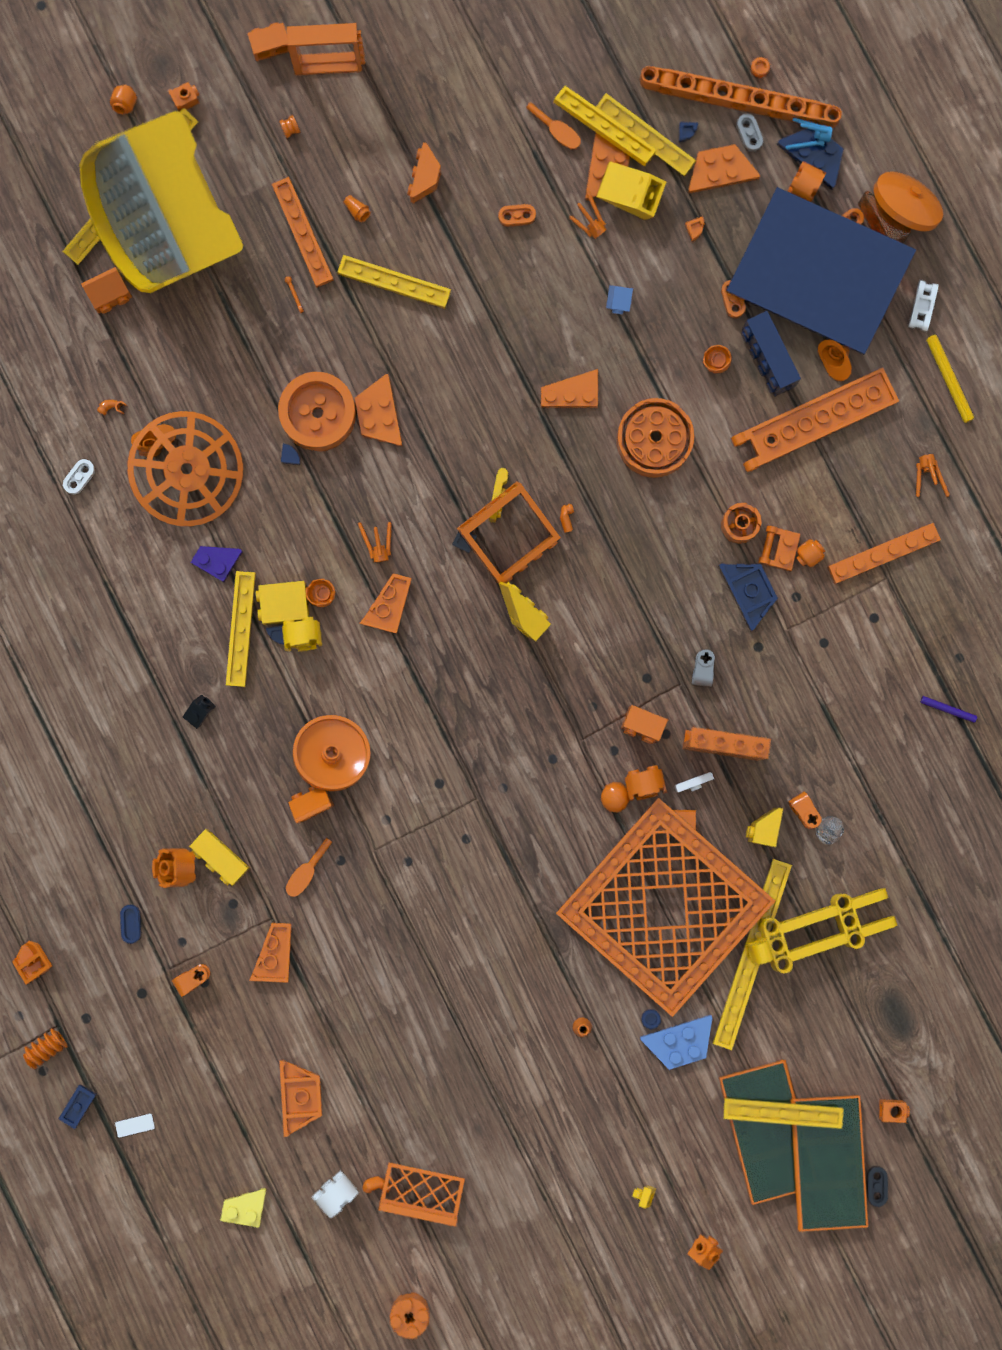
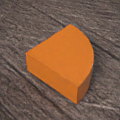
M703 216L685 223L692 242L703 231Z

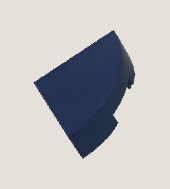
M679 122V142L688 141L694 136L698 128V122Z
M283 443L281 463L300 465L297 451L292 446Z
M282 626L266 628L268 635L273 641L284 645Z

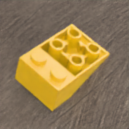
M609 162L596 197L643 220L653 218L656 213L666 181L652 174Z
M500 581L499 586L512 624L523 635L536 641L551 625L547 621L549 617L543 611L534 608V602L528 597L525 598L523 595H520L522 591L517 586L509 582L506 584Z

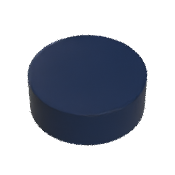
M647 1009L643 1012L641 1021L646 1028L655 1029L661 1023V1016L656 1010Z

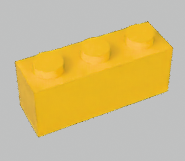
M205 829L190 845L193 849L191 852L195 854V857L198 859L203 858L207 862L205 866L213 873L217 871L221 875L220 880L227 886L229 884L235 885L250 869L246 863L209 829Z

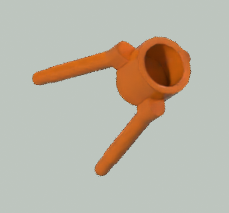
M588 190L586 194L597 219L593 221L581 203H578L577 206L590 222L588 228L573 216L569 218L584 230L589 237L593 236L596 239L606 231L604 227L606 223L603 221Z
M934 454L919 457L920 463L916 464V497H920L922 469L924 473L931 472L934 485L938 484L937 474L946 497H949L950 494Z
M359 522L358 526L370 553V559H374V563L388 561V556L391 555V522H388L386 549L385 545L380 544L377 527H374L376 547L372 549L361 522Z

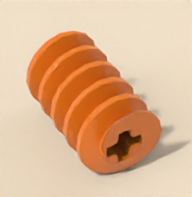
M53 1028L50 1029L51 1036L44 1033L45 1040L40 1037L37 1038L38 1045L31 1042L32 1049L27 1046L24 1047L26 1053L23 1054L26 1063L34 1070L37 1068V1065L41 1066L44 1064V1060L48 1061L50 1056L54 1057L57 1055V1051L61 1052L63 1046L68 1047L63 1036Z

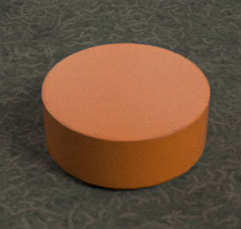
M763 57L754 59L750 68L751 73L757 78L765 77L770 69L769 61Z

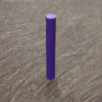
M925 696L921 698L920 703L973 723L977 720V716Z

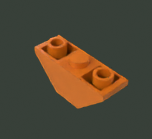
M424 142L422 149L418 148L416 159L419 161L418 165L413 167V184H409L407 195L410 196L411 203H415L437 190L441 174V165L427 143Z

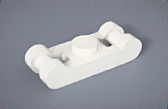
M919 281L908 327H918L922 331L927 332L938 291V284L932 283L930 285L926 284V281ZM923 292H929L930 295H923ZM918 315L924 316V320H918Z

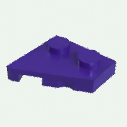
M200 546L191 563L220 581L225 582L243 551L235 548Z

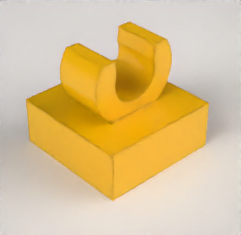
M646 1186L644 1190L634 1189L632 1197L640 1199L638 1206L645 1209L650 1208L656 1188Z

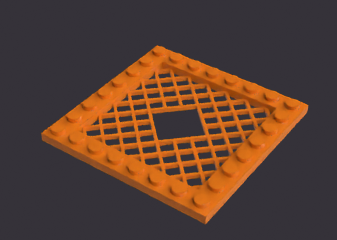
M658 797L556 914L673 1017L776 901ZM661 825L665 830L656 829ZM666 833L667 844H656L655 834ZM669 833L680 843H670ZM653 834V844L643 845ZM670 846H681V857H671ZM684 846L695 856H684ZM656 847H667L668 857L657 858ZM640 848V859H631ZM642 848H653L654 858L643 859ZM685 859H695L696 869L685 870ZM698 859L710 869H699ZM668 860L669 871L658 872L657 861ZM671 860H682V870L671 871ZM654 861L655 872H644L643 862ZM641 862V873H630V863ZM627 863V873L617 874ZM699 872H710L711 882L700 883ZM713 872L724 882H714ZM683 873V884H672V874ZM685 873H696L697 883L686 884ZM669 874V885H659L658 875ZM644 875H655L656 885L645 886ZM628 876V887L617 888V877ZM630 876H641L642 886L631 887ZM614 878L615 888H605ZM711 885L712 896L701 897L700 886ZM714 885H725V895L715 896ZM728 885L739 895H728ZM697 886L698 897H687L686 887ZM683 887L686 925L647 927L645 889ZM642 889L643 900H632L631 890ZM629 890V901H618V891ZM615 891V902H605L604 892ZM601 892L602 902L592 903ZM726 898V909L715 910V899ZM729 898H739L740 908L729 909ZM742 898L747 901V903L744 906ZM712 899V910H702L701 900ZM698 900L699 911H688L687 901ZM643 903L644 914H633L632 904ZM618 904H629L630 914L619 915ZM602 905L603 916H592L591 906ZM605 905H616V915L605 916ZM587 907L589 909V916L584 912ZM726 912L727 923H716V913ZM729 912H738L730 921ZM703 913H713L712 924H702ZM688 914H699L700 924L689 925ZM633 917H644L645 927L634 928ZM617 918V929H606V919ZM619 918H630L631 928L620 929ZM603 919V928L594 920ZM717 926H726L717 936ZM700 927V938H690L689 928ZM703 927H714V937L703 938ZM686 928L687 939H676L675 929ZM672 929L673 939L662 940L661 930ZM648 930H659V940L648 941ZM631 931L632 942H621L620 932ZM634 931H645V941L635 942ZM609 932H617L618 941H616L609 934ZM701 941V952H690V942ZM704 941H712L704 950ZM687 942L688 952L677 953L676 943ZM662 943H673L674 953L663 954ZM646 944V955H635V945ZM649 944H660V954H649ZM623 945H632L633 955ZM691 955H700L691 965ZM674 956L675 967H664L663 957ZM677 956H688V966L678 967ZM660 957L661 968H650L649 958ZM637 958H647V967ZM675 970L676 981H665L664 971ZM678 970H686L678 979ZM651 971H661L662 981ZM666 984L674 985L671 988H669Z

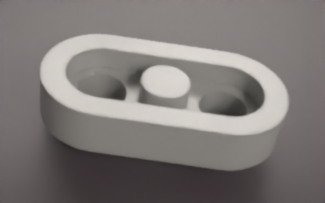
M750 114L741 115L737 122V129L743 145L748 151L756 152L763 144V137L756 119ZM747 123L749 127L745 128L743 124ZM753 140L756 142V144L751 145L750 141Z

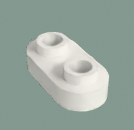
M82 459L75 464L63 481V487L68 493L75 495L83 490L95 474L93 463ZM85 467L89 468L87 473H83ZM73 482H77L76 488L71 487Z

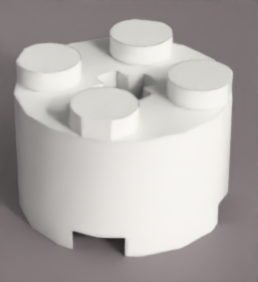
M339 1171L332 1178L334 1181L329 1179L321 1186L323 1191L318 1190L312 1196L315 1203L329 1218L342 1210L341 1208L348 1202L350 1203L359 1193L342 1171Z

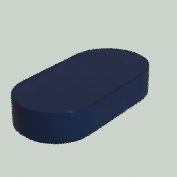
M126 905L120 912L121 937L126 943L132 944L139 941L142 935L141 912L135 905Z

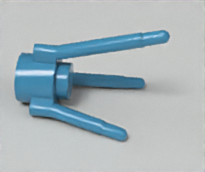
M793 118V121L800 123L801 127L815 130L814 138L818 139V141L788 145L785 148L795 149L815 145L824 146L825 142H830L832 127Z

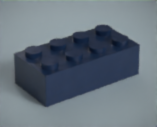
M768 311L746 320L741 336L745 343L748 342L751 348L749 349L750 354L759 364V373L761 376H765L767 380L766 386L768 391L776 397L795 388L801 377Z

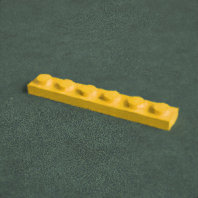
M564 86L554 98L553 103L644 167L655 155L656 149L567 86Z
M605 93L596 106L599 110L656 149L655 155L683 176H686L695 164L696 160L607 93Z
M343 255L337 272L338 275L444 309L451 293V289Z
M236 571L226 686L246 687L256 579L255 572Z
M724 1098L723 1118L842 1129L843 1108Z

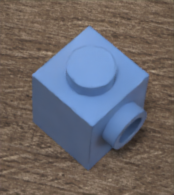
M610 285L606 308L612 309V313L623 314V311L630 312L633 288Z

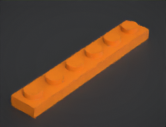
M287 177L272 183V187L316 288L334 281L290 178Z
M931 523L828 566L834 583L837 584L936 543L941 539L934 523Z

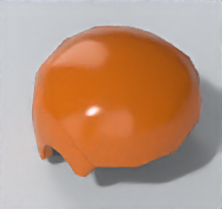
M714 345L704 352L703 364L709 372L715 374L723 373L730 367L732 355L725 346Z
M323 578L313 580L305 589L307 600L316 607L330 605L336 596L333 584Z
M621 782L607 784L601 793L602 805L609 812H621L630 801L627 788Z

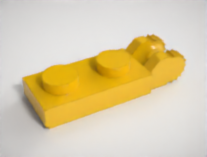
M499 468L497 472L492 500L506 490L502 488L508 481V472L504 468ZM502 508L489 517V522L496 523V519L501 518Z

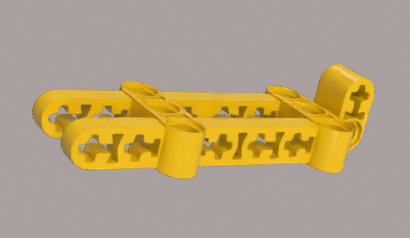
M886 888L877 889L853 898L847 894H835L831 898L830 906L782 922L774 918L762 919L759 923L762 939L746 944L752 963L759 965L770 962L771 967L776 972L788 973L793 967V961L843 944L849 948H861L865 943V937L897 926L895 916L885 917L860 925L855 910L889 898ZM841 897L845 900V905L842 908L838 905ZM835 916L840 933L788 950L783 933ZM847 916L851 919L849 926H846L844 923ZM771 921L773 923V929L772 931L768 932L766 929V924ZM852 935L857 937V942L854 945L850 941ZM775 940L779 942V948L776 951L772 948V943ZM781 959L785 960V967L783 969L778 967V962Z

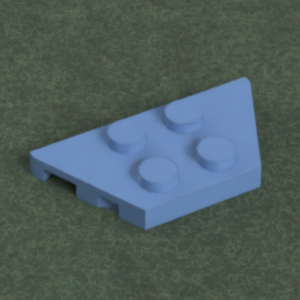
M712 1015L640 1036V1039L669 1070L705 1059L707 1056Z

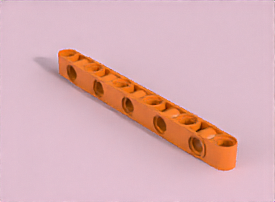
M647 66L642 69L640 76V85L647 90L794 122L793 118L835 128L842 116L841 109L834 105L672 69ZM650 75L653 77V79L647 80L644 78V76ZM687 83L690 87L683 88L681 84ZM718 91H723L726 95L720 96ZM760 99L763 103L757 104L754 100ZM791 107H797L799 112H794ZM828 115H834L836 119L831 120Z

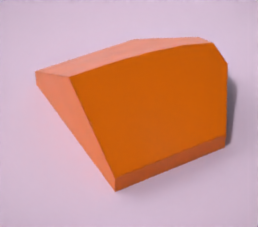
M30 940L21 946L17 957L12 962L26 985L48 972L52 967L41 946Z

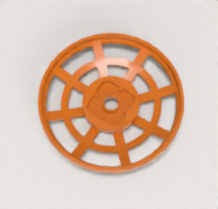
M178 411L156 418L139 432L129 451L127 475L135 498L149 514L167 524L196 526L214 520L231 506L241 487L243 462L236 441L223 425L204 414ZM187 417V428L175 429L163 434L156 426L171 418ZM195 418L212 424L223 435L215 441L206 433L195 430ZM151 431L157 440L150 448L147 459H135V454L141 440ZM186 434V441L183 446L175 448L168 440L175 435ZM194 435L209 442L210 446L203 451L193 447ZM228 440L236 455L238 471L227 470L225 456L220 447ZM162 444L169 453L165 457L164 462L153 461L156 450ZM215 451L220 459L221 469L210 468L207 457ZM182 464H190L192 467L191 473L184 474L181 471ZM134 466L146 468L147 481L152 491L144 497L140 494L135 482ZM152 468L163 470L166 480L159 486H156L154 482ZM209 475L220 477L212 493L204 485ZM225 479H237L232 495L221 507L215 497L221 491ZM170 486L180 491L179 502L169 499L163 492ZM198 489L205 497L198 502L187 503L188 492ZM158 497L166 504L178 508L177 520L160 514L148 503ZM209 503L215 511L213 514L202 519L185 521L186 509L198 508Z

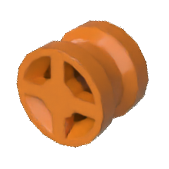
M293 115L289 116L287 120L282 119L279 121L286 139L290 138L294 133H300Z

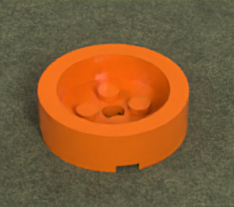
M308 372L294 378L285 387L279 400L278 414L285 433L296 445L308 450L327 451L339 446L351 434L356 419V407L350 390L340 379L325 372ZM314 409H322L323 416L315 418L313 416Z
M651 398L636 403L623 416L617 432V449L623 462L635 473L651 478L664 477L677 471L687 460L694 444V428L689 416L676 403L661 398ZM651 433H660L661 440L653 441L650 437Z

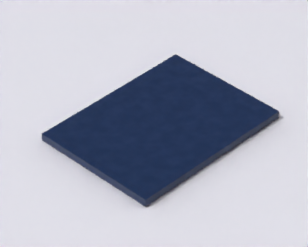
M777 187L726 292L865 355L916 249Z

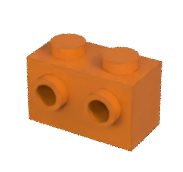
M272 23L269 27L255 28L247 33L256 61L289 52L284 23Z

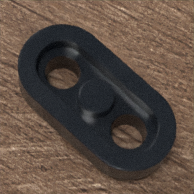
M873 1166L867 1172V1199L876 1207L885 1205L888 1200V1174L880 1166ZM878 1172L880 1174L879 1178L874 1179V1174ZM879 1192V1198L875 1199L874 1194Z

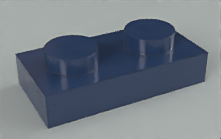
M81 1084L78 1085L58 1119L76 1129L97 1094Z

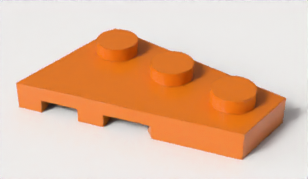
M598 369L541 387V408H598Z
M393 573L359 624L397 634L412 578Z
M271 923L249 981L289 982L292 923Z

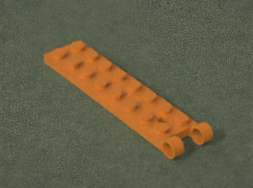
M880 368L741 432L730 439L734 447L750 440L757 457L743 463L748 473L766 463L897 404L899 399L884 368ZM769 437L774 438L775 441L773 444H770L768 442Z

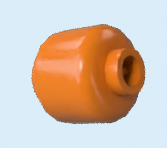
M128 85L116 86L109 103L116 113L124 115L132 112L137 95Z
M808 539L797 548L799 556L796 558L802 566L814 567L825 558L824 552L826 550L817 539L815 541Z

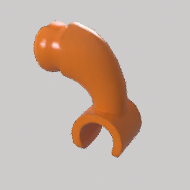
M109 399L102 401L97 411L106 415L108 410L115 407L116 411L124 414L119 408L122 405L126 407L128 405L123 401Z

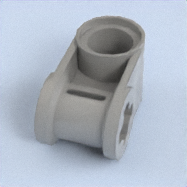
M706 649L696 655L692 685L712 687L715 661L712 651ZM705 653L707 654V657H710V660L706 661V664L704 663V660L700 658L701 656H704Z

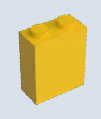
M305 581L258 585L259 590L256 591V600L260 602L261 607L258 610V620L262 621L263 625L283 624L285 620L302 621V618L309 617Z

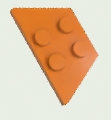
M597 133L595 134L586 190L590 191L592 197L597 196L608 163L614 162L628 167L630 159L629 155ZM587 194L585 196L586 201L589 200Z
M735 144L700 151L697 155L688 192L694 193L758 180L760 174Z
M385 374L354 398L361 435L370 439H377L381 442L402 446L389 375Z
M280 1060L284 1137H287L322 1116L320 1075L285 1060Z

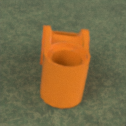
M805 791L788 801L792 811L798 816L805 828L813 829L820 825L821 816ZM809 816H810V817H813V816H814V817L816 818V819L814 820V823H815V824H813V823H810V824H809V823L807 822V820H809Z
M200 964L171 981L182 997L204 983L210 977L211 971L207 965ZM203 971L204 975L198 977L197 973Z

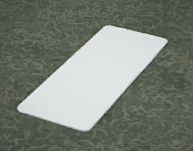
M152 1114L115 1123L118 1137L155 1128Z

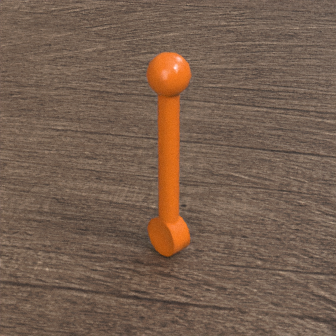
M288 276L285 278V282L290 287L300 313H303V308L292 285V278Z

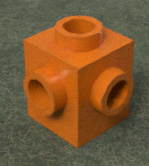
M700 1234L687 1254L700 1266L710 1270L714 1263L719 1260L723 1250L717 1246L719 1242L713 1237L709 1236L707 1238Z

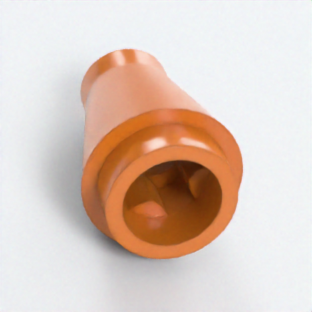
M352 195L344 199L343 203L356 221L362 223L368 219L371 211L367 205L355 199Z
M586 1018L576 1019L572 1027L573 1032L579 1037L588 1036L592 1030L591 1022ZM581 1026L586 1027L584 1032L579 1030Z

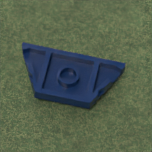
M807 128L777 142V145L798 163L801 164L804 161L826 172L822 182L833 190L844 148L833 139L830 142H825L824 146L815 145L795 149L785 148L788 145L818 141V139L814 138L815 130Z
M718 565L750 631L754 630L778 599L762 565Z

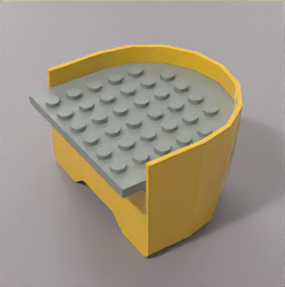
M178 111L168 113L96 143L83 154L79 164L83 196L98 237L115 266L125 279L140 292L152 293L223 261L243 249V243L230 215L219 210L194 157L197 144L184 116Z

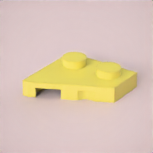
M267 1188L225 1199L220 1221L259 1228Z

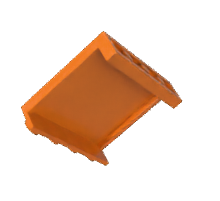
M692 727V731L685 730L682 749L759 761L768 759L771 739Z

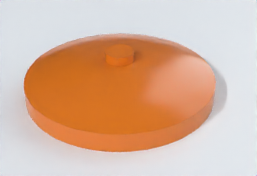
M886 172L880 175L875 182L873 189L877 202L889 216L900 224L918 231H931L941 222L943 209L939 200L918 180L903 173Z
M337 715L320 716L309 721L298 732L293 745V762L297 772L309 785L320 790L340 791L351 787L362 778L370 761V745L363 730L353 721Z

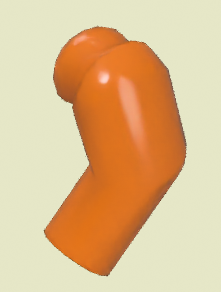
M572 504L561 507L560 521L565 533L573 530L569 514L574 513Z
M379 1176L367 1179L363 1184V1191L371 1193V1191L378 1188L383 1190L384 1179Z

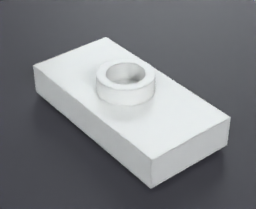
M711 772L676 784L674 788L676 793L689 788L691 791L702 788V783L713 780L714 777Z

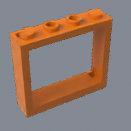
M356 23L287 27V46L295 75L362 72V64H365V53L361 30H357ZM353 44L354 52L301 55L299 46Z
M517 481L456 528L497 583L500 581L504 583L510 582L515 573L525 570L529 562L539 559L543 555V551L547 548H553L558 543L557 540L561 538L523 485ZM521 494L550 536L502 574H499L469 533Z

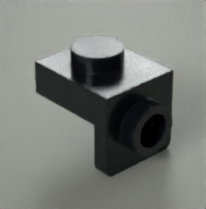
M200 695L192 701L183 718L198 729L216 706L209 698Z

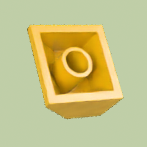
M773 808L753 821L746 830L748 842L776 847L783 808Z

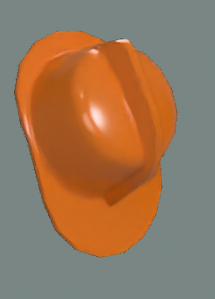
M831 339L820 342L818 354L829 376L837 381H844L849 378L852 371L851 362L848 358L849 348Z
M156 425L163 434L175 430L170 425ZM140 431L132 435L131 444H133ZM151 431L144 436L137 448L140 456L147 457L150 448L157 440ZM177 435L170 437L168 440L172 443ZM162 444L156 450L154 457L162 452L164 447Z

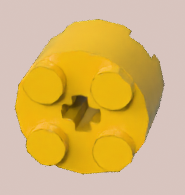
M304 617L302 621L296 622L295 620L283 621L282 632L285 651L290 652L291 648H296L298 652L317 649L316 645L322 647L320 622L314 620L313 617Z

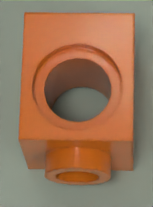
M879 1099V1119L882 1122L906 1123V1118H909L910 1109L906 1102L903 1100ZM898 1106V1114L891 1116V1109Z

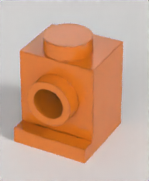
M189 81L173 90H168L178 112L182 108L187 110L199 104L197 98L199 92L195 85H190Z

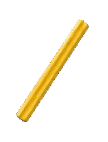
M937 335L928 337L927 343L963 421L966 423L973 420L974 415Z

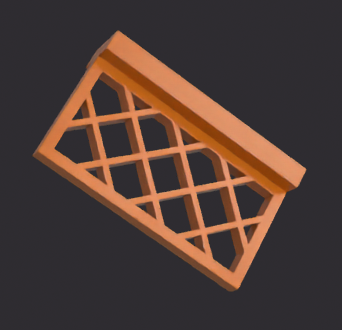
M388 1162L378 1210L456 1227L465 1178ZM392 1167L400 1169L404 1175L395 1182L390 1176ZM403 1170H408L410 1172L405 1174ZM413 1172L419 1173L423 1179L415 1186L411 1184L407 1177ZM422 1174H427L429 1176L424 1178ZM432 1176L438 1177L442 1183L434 1190L431 1189L426 1181ZM406 1178L411 1188L401 1194L396 1184ZM451 1180L459 1181L458 1190L451 1194L446 1184ZM425 1182L430 1192L420 1198L415 1188ZM394 1186L400 1196L394 1200L385 1199L386 1191ZM444 1186L449 1196L439 1202L434 1192ZM413 1190L419 1200L413 1204H407L403 1196ZM432 1194L438 1204L432 1208H426L422 1200ZM450 1198L455 1204L453 1213L446 1212L441 1205Z

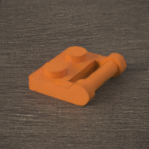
M767 526V536L762 557H759L758 563L792 571L800 534L774 526ZM774 535H778L779 540L774 560H771L769 556Z

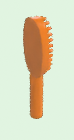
M531 102L526 106V109L549 127L551 134L559 143L573 150L579 147L580 137L570 126L558 120L553 121Z
M326 838L310 861L302 864L292 874L286 885L288 895L292 897L298 896L309 885L314 875V867L332 844L331 840Z

